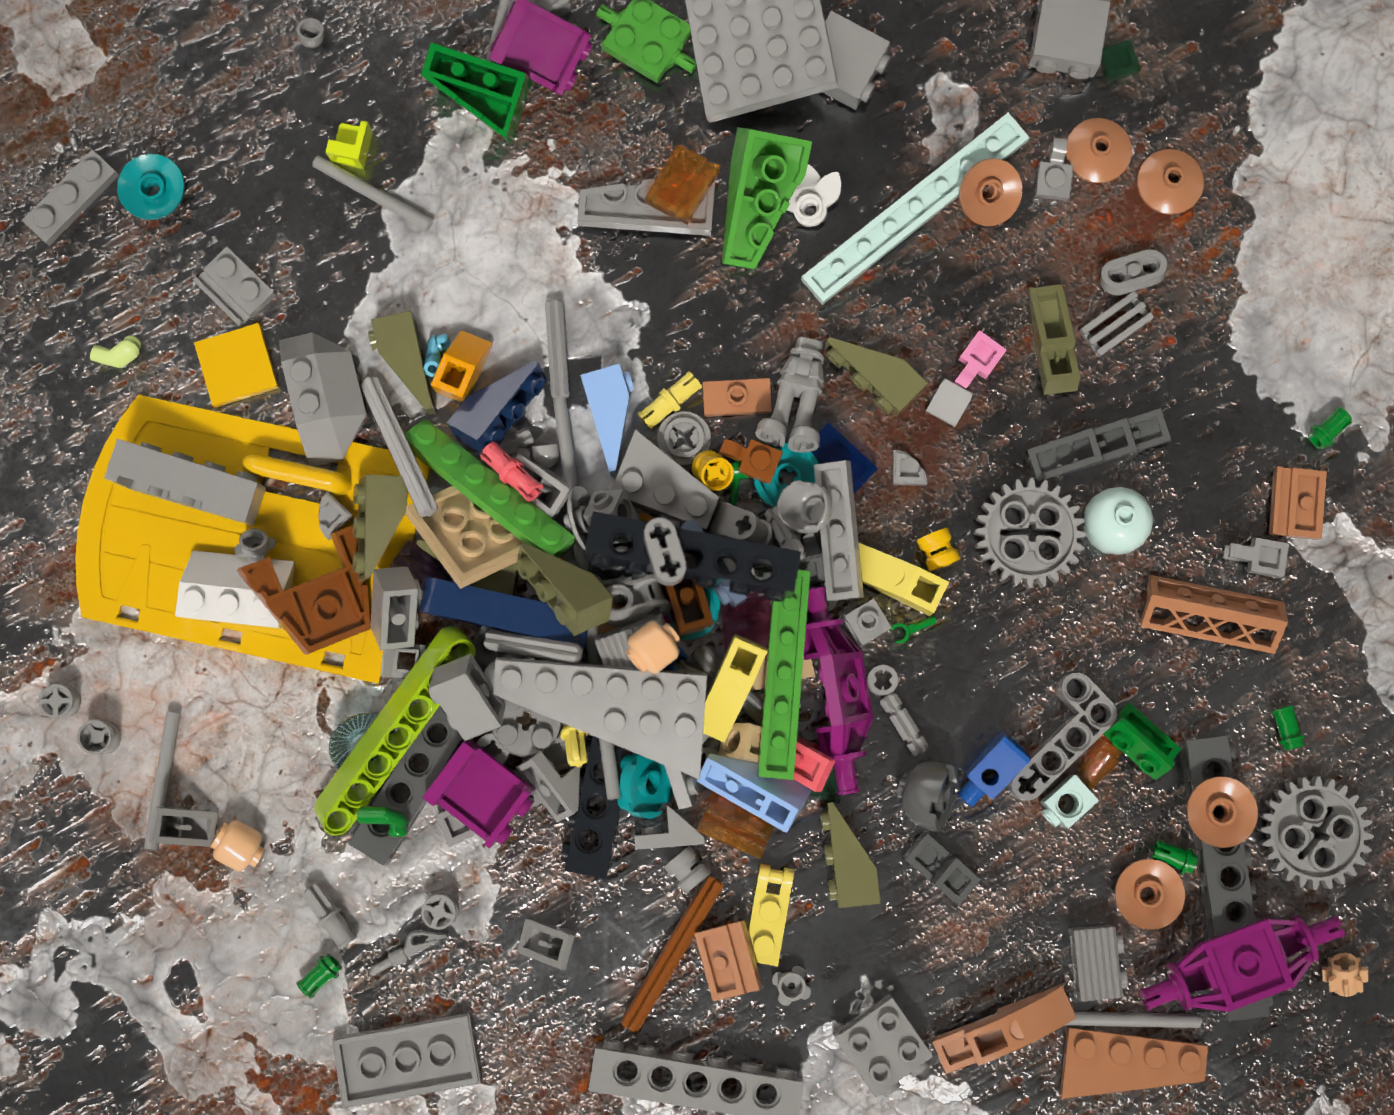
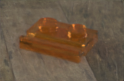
M677 144L647 193L645 204L673 218L677 217L683 220L684 224L688 225L718 176L720 165L717 163L714 165L708 162L707 158Z
M713 791L697 831L761 859L774 826Z

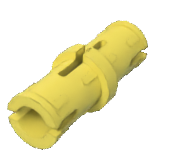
M690 371L669 389L663 388L659 392L660 396L637 413L641 421L646 423V427L649 430H652L655 425L672 411L674 413L678 412L683 402L702 389V385L696 378H693L694 375Z

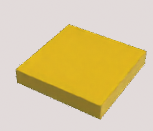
M259 323L194 342L213 407H220L279 388L263 330Z

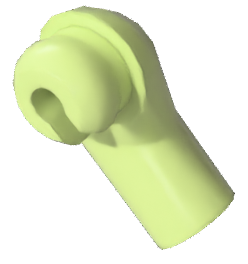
M126 336L123 341L119 342L112 349L94 345L91 350L90 359L101 364L122 368L139 355L141 342L134 336Z

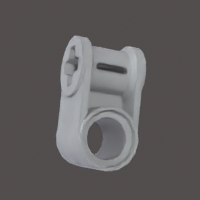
M719 501L707 530L710 534L765 545H771L775 536L769 522L759 519L751 511Z
M648 574L639 579L607 587L606 590L613 597L612 605L615 603L625 604L621 609L611 607L610 620L607 623L613 627H623L660 613L663 616L668 614L672 607L670 602L664 597L661 588L663 584L656 579L654 574Z

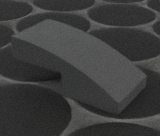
M925 831L919 835L902 856L906 862L958 906L981 880Z

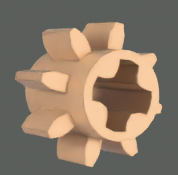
M1339 953L1332 958H1327L1328 967L1322 968L1323 981L1329 982V992H1335L1344 997L1353 996L1357 992H1363V983L1368 982V968L1362 967L1360 957L1356 958L1349 953Z

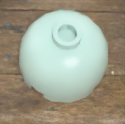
M1125 487L1108 488L1095 495L1085 507L1083 528L1091 545L1101 552L1116 555L1128 554L1142 546L1149 537L1154 521L1152 509L1145 497L1133 489Z

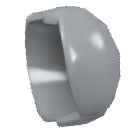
M800 480L792 482L782 490L777 501V515L782 523L789 529L799 533H817L828 524L833 513L832 497L824 487L812 482Z

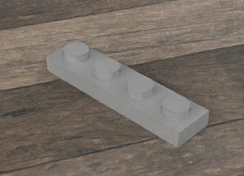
M844 460L814 465L815 483L826 489L832 497L833 513L828 524L820 530L827 601L863 598L851 461Z

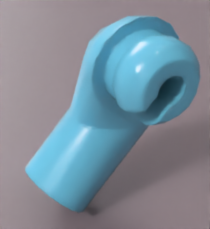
M445 333L439 336L435 334L428 340L423 368L425 374L430 377H434L442 360V352H446L451 345L450 338Z

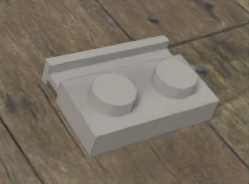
M227 246L203 269L204 271L198 277L192 280L240 328H243L244 324L251 317H255L276 296Z

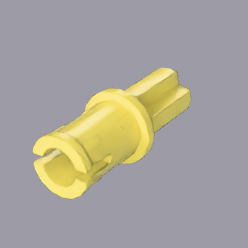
M562 723L563 729L560 732V738L565 741L567 763L577 768L582 767L588 761L585 742L588 733Z

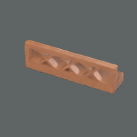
M1150 575L1147 583L1148 600L1140 620V625L1144 628L1272 654L1276 653L1288 624L1285 602ZM1155 607L1169 609L1173 614L1163 620L1152 618ZM1193 615L1203 616L1207 622L1199 626L1188 625L1184 619ZM1227 622L1237 623L1241 629L1232 633L1222 632L1218 626ZM1262 628L1273 630L1270 641L1256 639L1252 633Z

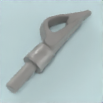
M414 930L407 935L404 947L389 953L387 959L369 968V970L375 976L392 965L396 968L407 961L408 958L448 936L443 933ZM415 936H428L425 942L413 943Z

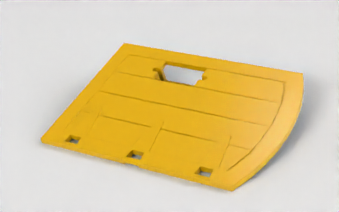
M138 395L119 419L107 439L92 471L83 499L75 556L76 586L81 617L380 684L383 650L379 649L371 629L305 655L284 629L175 617L179 582L193 550L236 555L235 547L239 544L241 535L250 529H260L265 532L267 537L275 539L276 547L269 550L265 558L270 557V559L296 562L293 587L341 569L343 566L333 540H328L320 529V503L265 491L255 524L251 526L124 488L104 479L117 439L139 446L141 442L162 448V453L171 456L173 452L191 456L194 458L193 463L204 466L205 462L208 461L226 467L225 473L236 476L238 471L255 475L258 477L257 483L261 485L264 477L325 490L353 515L352 519L342 528L345 529L353 526L354 519L359 518V504H354L353 494L355 484H359V480L366 474L401 476L390 451L352 442L344 460L333 462L338 464L335 472L269 457L271 449L306 457L298 430L292 429L289 426L264 423ZM415 456L428 484L431 468ZM407 490V506L413 504V501ZM406 513L375 569L408 566L417 529L408 519ZM372 573V575H371L370 578H368L367 580H365V585H368L370 626H371L373 573ZM123 606L140 609L139 621L119 617ZM230 629L243 632L241 644L221 640L224 630ZM327 651L345 655L343 667L323 663Z

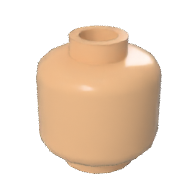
M650 621L629 637V649L626 651V654L641 673L648 671L652 674H657L678 657L679 650L676 643L680 638L668 623L662 627L659 623Z
M234 820L229 824L223 823L210 844V847L214 849L213 858L235 871H243L249 864L255 867L265 848L260 846L262 841L261 833L238 820Z

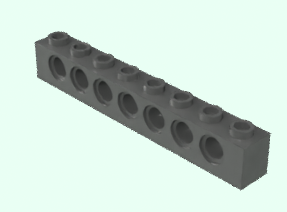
M476 625L480 630L474 640L470 641L474 644L476 650L474 659L485 672L487 666L495 661L497 657L507 654L506 652H498L493 655L487 654L484 648L486 632L489 630L506 631ZM441 706L438 707L390 773L383 788L380 787L368 803L370 806H385L405 815L409 820V824H407L408 832L427 803L422 797L464 742L460 733L450 726L447 714ZM441 723L447 729V737L443 742L437 744L432 740L430 732L433 726ZM419 753L425 754L429 760V766L423 773L416 772L412 765L414 757ZM400 783L407 784L411 791L410 798L404 803L399 802L394 795V790ZM357 819L349 831V834L353 837L348 844L385 866L390 864L405 837H391L388 832L380 831L376 824H360Z
M1228 735L1178 741L1179 747L1182 748L1180 756L1187 803L1192 791L1200 783L1207 780L1204 771L1209 763H1213L1217 767V777H1229L1239 781L1238 777L1234 776L1232 763L1236 760V753L1233 743L1228 741ZM1223 809V811H1222V813H1221L1220 815L1215 816V817L1218 818V819L1221 818V817H1223V815H1224V809ZM1192 831L1195 854H1198L1196 864L1207 938L1216 937L1260 920L1259 916L1255 915L1253 901L1257 900L1256 886L1254 881L1249 879L1248 866H1251L1252 863L1249 847L1247 845L1244 846L1243 841L1236 846L1227 847L1220 851L1217 847L1201 841ZM1229 866L1233 871L1234 878L1229 885L1225 886L1221 882L1220 874L1225 867ZM1236 902L1239 907L1238 916L1233 920H1229L1225 913L1226 907L1229 903ZM1273 996L1230 1012L1218 1011L1219 1017L1228 1022L1270 1017L1269 1007L1273 1006Z

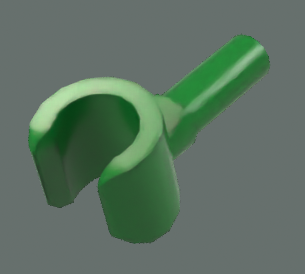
M738 461L732 464L734 475L731 481L728 502L734 506H737L740 488L739 479L750 478L738 473L741 465Z
M934 616L908 625L897 623L892 626L890 631L897 627L905 629V638L895 641V643L901 644L908 641L911 634L934 625L937 621Z

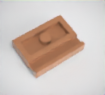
M1281 466L1274 468L1269 535H1282L1284 537L1312 540L1322 539L1327 471L1283 468Z
M745 920L694 933L713 1002L743 995L748 992L759 991L763 988Z

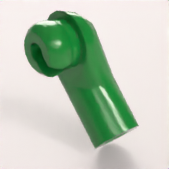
M361 806L358 809L357 819L360 824H389L388 833L391 837H405L407 835L409 820L405 815L385 806Z

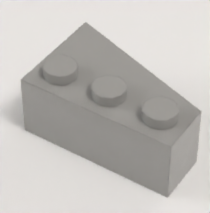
M635 429L611 490L624 489L634 507L658 516L663 514L683 523L695 521L703 531L707 532L718 506L719 497Z

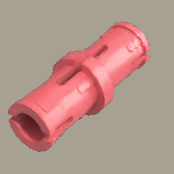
M496 442L489 443L483 449V454L480 455L481 459L499 474V479L504 484H510L528 502L533 501L539 496L543 485L524 469V464L520 460H514Z

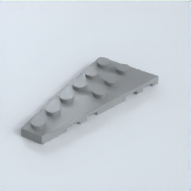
M501 657L495 659L493 695L700 779L707 673L661 670L657 674H652L648 671L641 673L638 668L573 664Z

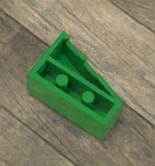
M431 42L421 76L512 145L532 83L526 73Z

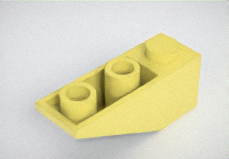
M859 543L863 584L928 616L935 612L949 584L948 581L918 566Z
M734 633L706 697L703 734L725 742L767 654L765 646Z

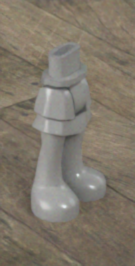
M799 337L795 348L790 350L789 359L781 369V377L777 382L779 391L771 418H763L759 421L756 428V437L762 442L775 448H782L784 446L793 399L797 397L800 398L795 423L789 436L788 448L794 452H811L819 447L820 434L812 427V419L817 397L822 393L821 384L824 383L822 367L824 356L821 354L823 348L821 341Z

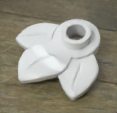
M808 164L806 175L801 185H798L789 201L790 205L787 211L794 213L797 221L804 226L813 227L819 225L827 215V207L835 203L840 196L842 185L839 173L832 172L821 178L816 170ZM808 207H816L817 211L814 215L808 216L805 214V210Z

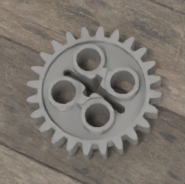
M1030 478L1027 481L1026 487H1023L1021 481L1017 479L1014 481L1013 491L1008 485L1004 484L1001 486L1002 497L995 492L990 495L994 505L989 503L982 504L981 508L987 513V516L978 515L975 519L983 525V528L974 531V535L983 537V541L977 543L975 548L985 549L987 552L980 558V561L991 559L993 562L988 570L989 573L997 569L1002 571L999 581L1002 582L1008 576H1011L1012 587H1016L1021 580H1024L1026 589H1030L1033 586L1034 580H1036L1039 587L1043 588L1046 586V577L1053 583L1059 581L1057 571L1068 575L1071 571L1066 563L1075 565L1079 562V559L1073 552H1081L1085 548L1077 543V539L1086 536L1085 532L1077 530V526L1084 523L1085 519L1074 518L1073 514L1080 507H1068L1067 503L1072 496L1069 494L1061 499L1058 496L1060 486H1057L1050 492L1047 490V480H1044L1038 488L1035 486L1034 478ZM1007 508H1014L1019 511L1021 515L1019 524L1014 525L1006 520L1005 511ZM1042 509L1050 510L1054 514L1055 521L1053 525L1048 526L1041 522L1039 513ZM1031 526V532L1056 531L1060 533V536L1055 538L1039 535L1029 541L1027 535L1002 536L1000 535V530L1022 532ZM1011 541L1018 544L1021 551L1018 558L1013 559L1006 555L1004 550L1006 542ZM1041 543H1048L1053 547L1054 557L1051 560L1044 559L1039 554V545Z
M1315 776L1312 777L1310 784L1306 777L1298 778V788L1293 782H1286L1285 788L1287 793L1281 790H1274V795L1278 801L1266 800L1264 802L1271 811L1269 814L1259 813V817L1267 821L1266 826L1257 828V831L1266 834V838L1259 841L1258 845L1267 846L1270 849L1263 855V858L1276 860L1271 870L1278 872L1285 869L1282 876L1284 881H1290L1295 877V886L1302 888L1308 881L1309 889L1318 890L1320 882L1325 889H1332V879L1336 883L1344 885L1345 877L1343 873L1349 876H1357L1353 865L1365 866L1366 862L1360 857L1361 852L1371 853L1372 849L1364 845V840L1374 838V835L1364 832V827L1372 824V820L1361 818L1367 807H1355L1354 805L1359 796L1352 794L1346 797L1348 786L1340 785L1335 789L1334 779H1327L1322 785L1321 777ZM1309 799L1315 805V813L1310 818L1303 812L1304 803ZM1330 806L1332 811L1330 815L1326 816L1327 808ZM1337 819H1341L1345 825L1344 833L1340 837H1337L1333 832V824ZM1311 827H1317L1316 832L1320 835L1318 839H1313L1314 834L1310 831ZM1292 828L1297 834V842L1294 846L1289 847L1285 842V834ZM1320 848H1323L1327 854L1326 862L1322 866H1318L1315 862V853ZM1304 850L1303 858L1299 859L1298 854Z

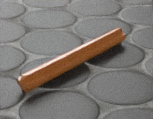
M708 875L697 890L621 1019V1024L628 1030L638 1032L693 940L694 933L700 928L723 889V883L718 879Z

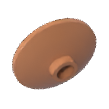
M1092 118L1081 122L1072 130L1067 139L1065 156L1068 165H1073V172L1081 179L1091 183H1107L1118 178L1128 167L1132 157V145L1128 134L1120 125L1109 119ZM1097 142L1104 143L1106 151L1101 152L1097 150L1095 144Z
M1164 149L1153 153L1143 162L1137 175V188L1144 203L1154 211L1167 215L1180 214L1192 208L1201 197L1204 188V176L1197 161L1189 154L1180 150ZM1173 173L1177 175L1179 181L1177 183L1170 182L1168 174Z
M995 158L982 160L973 165L963 177L959 190L961 208L965 215L976 224L982 226L999 225L1007 221L1017 210L1022 197V182L1017 170L1008 162ZM986 185H988L989 193L987 196L983 197V189Z
M1229 777L1207 779L1192 791L1188 799L1186 813L1189 826L1194 834L1208 845L1221 848L1236 846L1245 841L1252 834L1258 819L1256 800L1251 791L1236 779ZM1217 805L1222 806L1224 809V815L1219 819L1213 813Z
M1143 859L1130 864L1122 871L1115 886V901L1122 916L1134 926L1148 930L1160 929L1171 924L1181 913L1185 902V889L1180 876L1171 866L1159 860ZM1145 887H1150L1153 892L1149 900H1144L1141 895Z

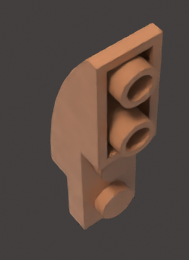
M1063 984L1000 1007L997 1009L996 1014L933 1037L932 1043L945 1073L948 1074L974 1063H977L978 1066L1025 1047L1076 1018V1014Z

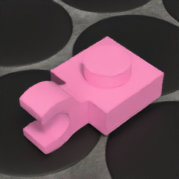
M979 330L958 359L966 367L954 383L967 389L977 374L986 379L1007 349Z

